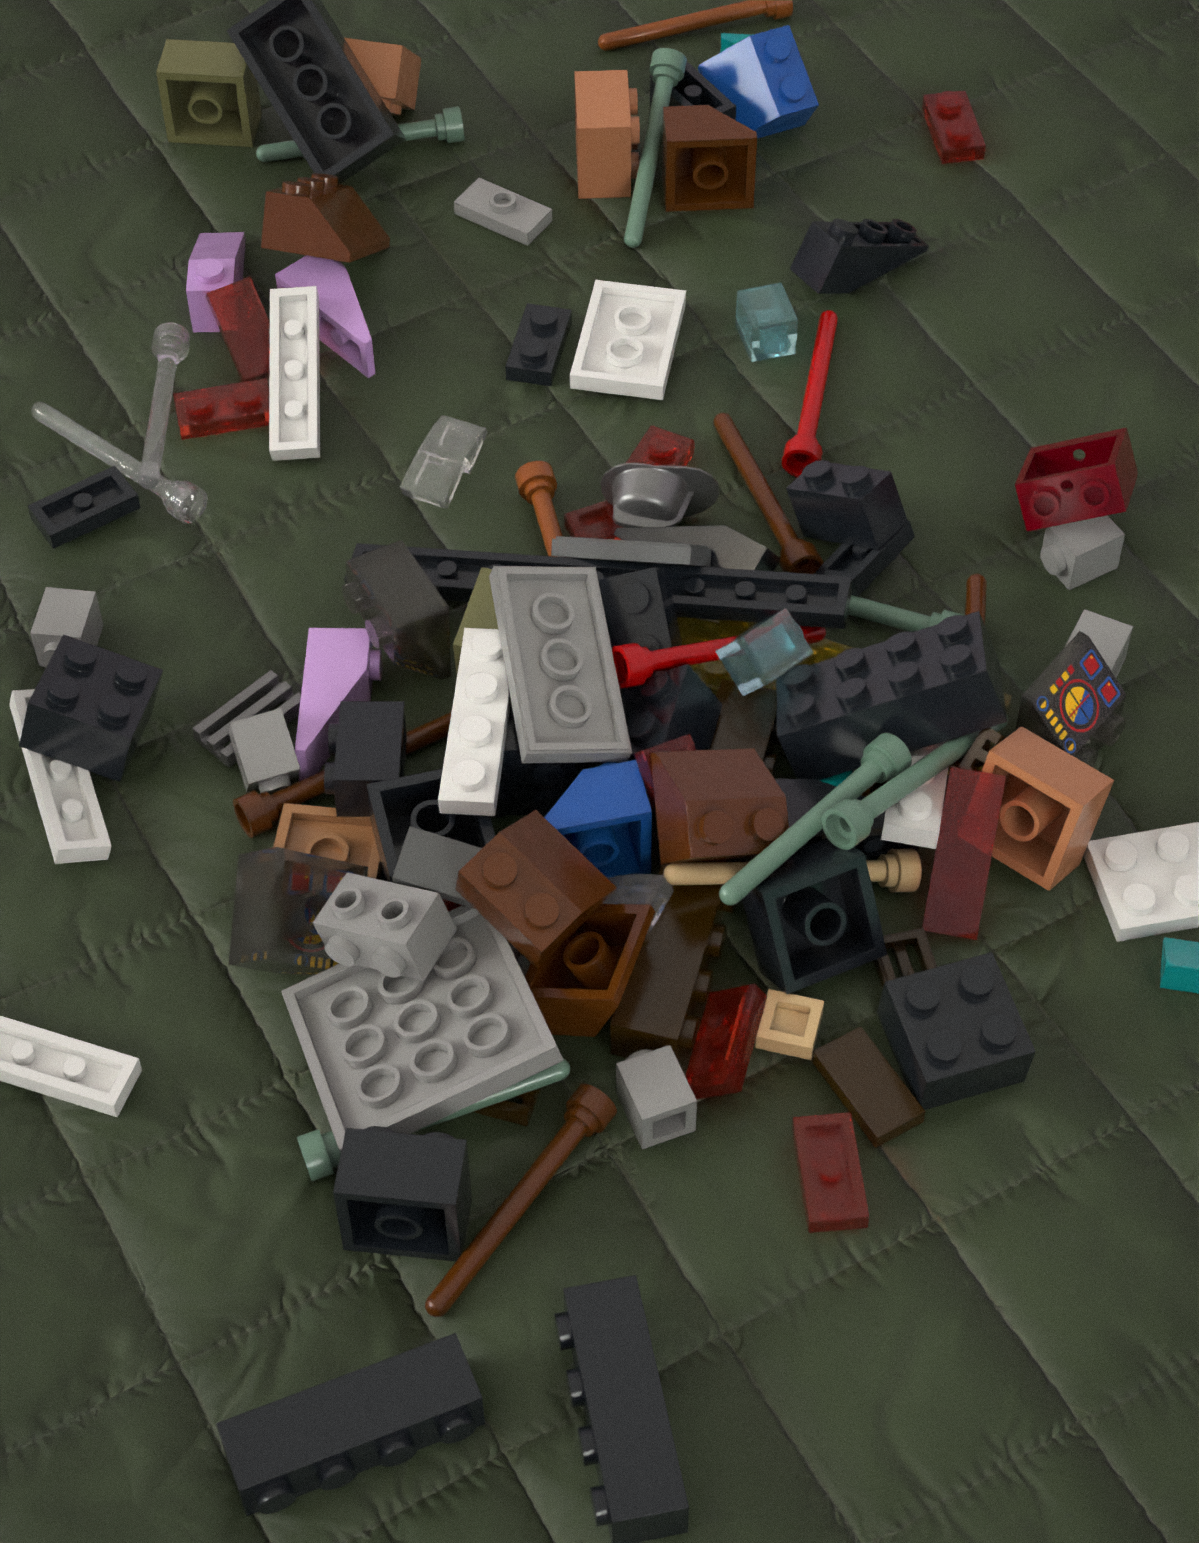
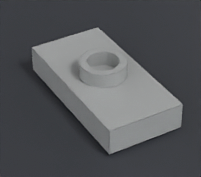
M478 178L454 201V214L526 246L552 222L551 208L482 178Z

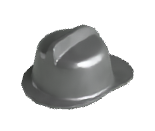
M624 463L606 471L600 482L603 496L608 503L613 505V520L615 524L623 528L675 527L682 521L683 517L693 516L707 510L715 503L719 496L718 482L711 474L699 468L686 466Z

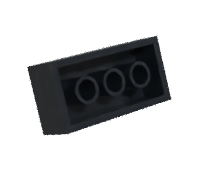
M269 0L226 30L314 173L337 176L338 184H341L406 140L321 0Z
M979 611L965 616H950L937 625L915 632L897 633L887 641L862 649L851 648L841 652L834 658L812 665H798L786 673L776 676L777 737L797 779L821 780L859 768L864 748L882 733H890L897 736L905 743L909 751L912 752L1007 722L1000 663Z

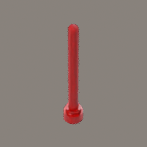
M826 310L820 315L797 435L790 439L784 447L782 466L788 474L794 477H799L807 465L822 460L823 450L816 439L838 322V317L832 310Z
M791 626L652 651L646 647H641L637 643L613 646L612 653L619 688L622 689L644 684L646 679L650 678L653 672L672 669L687 664L690 666L818 643L825 638L826 629L824 627Z

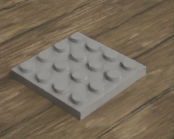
M462 905L449 911L457 930L425 981L404 976L393 978L376 969L355 964L353 966L337 964L281 991L340 1152L342 1151L346 1128L365 1129L371 1126H381L389 1128L395 1133L411 1134L564 1061L507 939L476 909Z

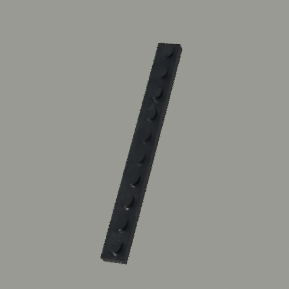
M361 543L356 544L344 578L347 592L352 594L469 602L481 567L492 569L493 566L596 567L598 580L657 567L668 571L677 617L845 629L852 595V579L848 576Z

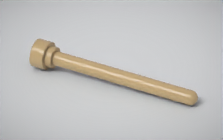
M890 849L887 854H881L877 860H866L871 882H878L881 887H887L893 893L915 892L919 888L922 867L919 854L915 849ZM749 862L671 863L665 867L663 876L665 881L671 885L725 884Z

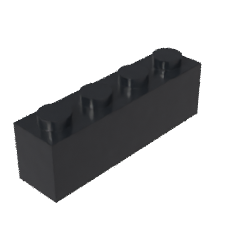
M636 1275L563 1288L564 1312L555 1313L554 1320L560 1351L571 1349L575 1368L566 1370L572 1408L583 1406L587 1426L577 1428L584 1466L595 1465L599 1486L590 1487L591 1504L596 1526L608 1525L611 1543H638L688 1533L689 1505Z
M456 1333L218 1422L216 1425L246 1516H249L259 1511L264 1514L281 1511L289 1507L296 1500V1497L319 1488L334 1490L343 1487L354 1480L357 1473L375 1466L392 1467L402 1464L411 1459L417 1450L441 1441L445 1444L459 1442L474 1433L476 1427L484 1425L485 1418L482 1395Z

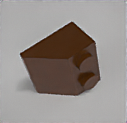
M709 105L663 107L662 181L666 212L754 208L757 132Z
M754 748L651 753L661 865L754 859L789 828L786 796Z
M535 810L500 831L458 871L455 890L537 969L617 890V887Z
M602 904L537 969L530 963L525 979L552 1035L595 1037L620 1004L655 914L651 904Z

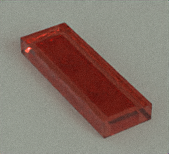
M957 766L950 767L922 925L925 931L977 940L1006 775Z

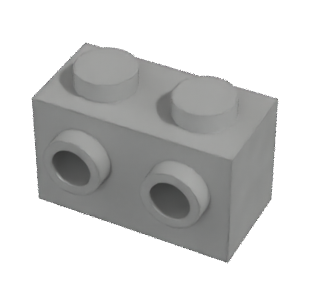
M348 872L313 921V925L325 945L326 953L337 963L344 966H353L355 964L376 969L393 978L404 976L425 981L457 930L439 893Z

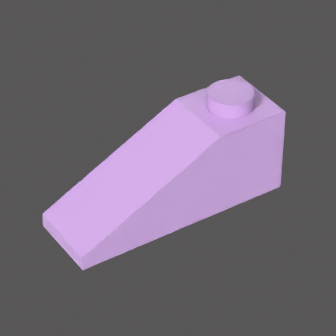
M245 232L199 234L189 258L186 285L193 333L239 331Z
M306 255L276 273L277 289L317 286L319 294V340L367 378L375 374L372 338L345 266L337 260Z
M309 628L295 742V753L300 766L299 781L318 773L330 757L328 749L329 723L339 722L340 701H371L372 683L382 679V650H373L371 629Z

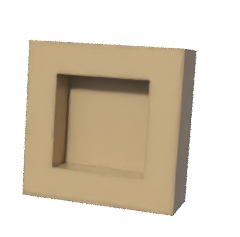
M768 989L756 1034L755 1048L811 1060L823 1015L824 1001L795 994L787 995L781 991Z

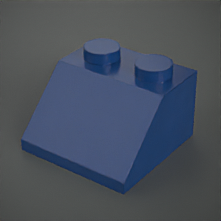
M789 25L750 35L698 66L699 73L736 105V121L756 131L757 139L805 125L819 106Z
M637 760L621 763L609 762L598 767L583 769L544 818L612 883L651 876L652 810Z

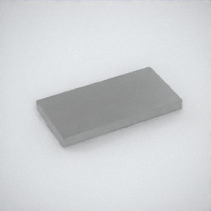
M493 566L489 579L522 763L627 762L632 754L596 567Z

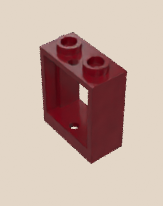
M1127 427L1030 448L1015 483L1027 532L1127 511L1138 476ZM1077 449L1083 450L1085 457L1082 459L1076 458L1074 451Z

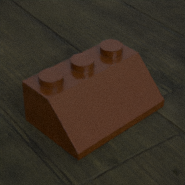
M312 173L311 178L298 177L297 182L283 181L282 187L266 191L261 248L349 263L389 248L390 238L354 188L338 184L337 176Z

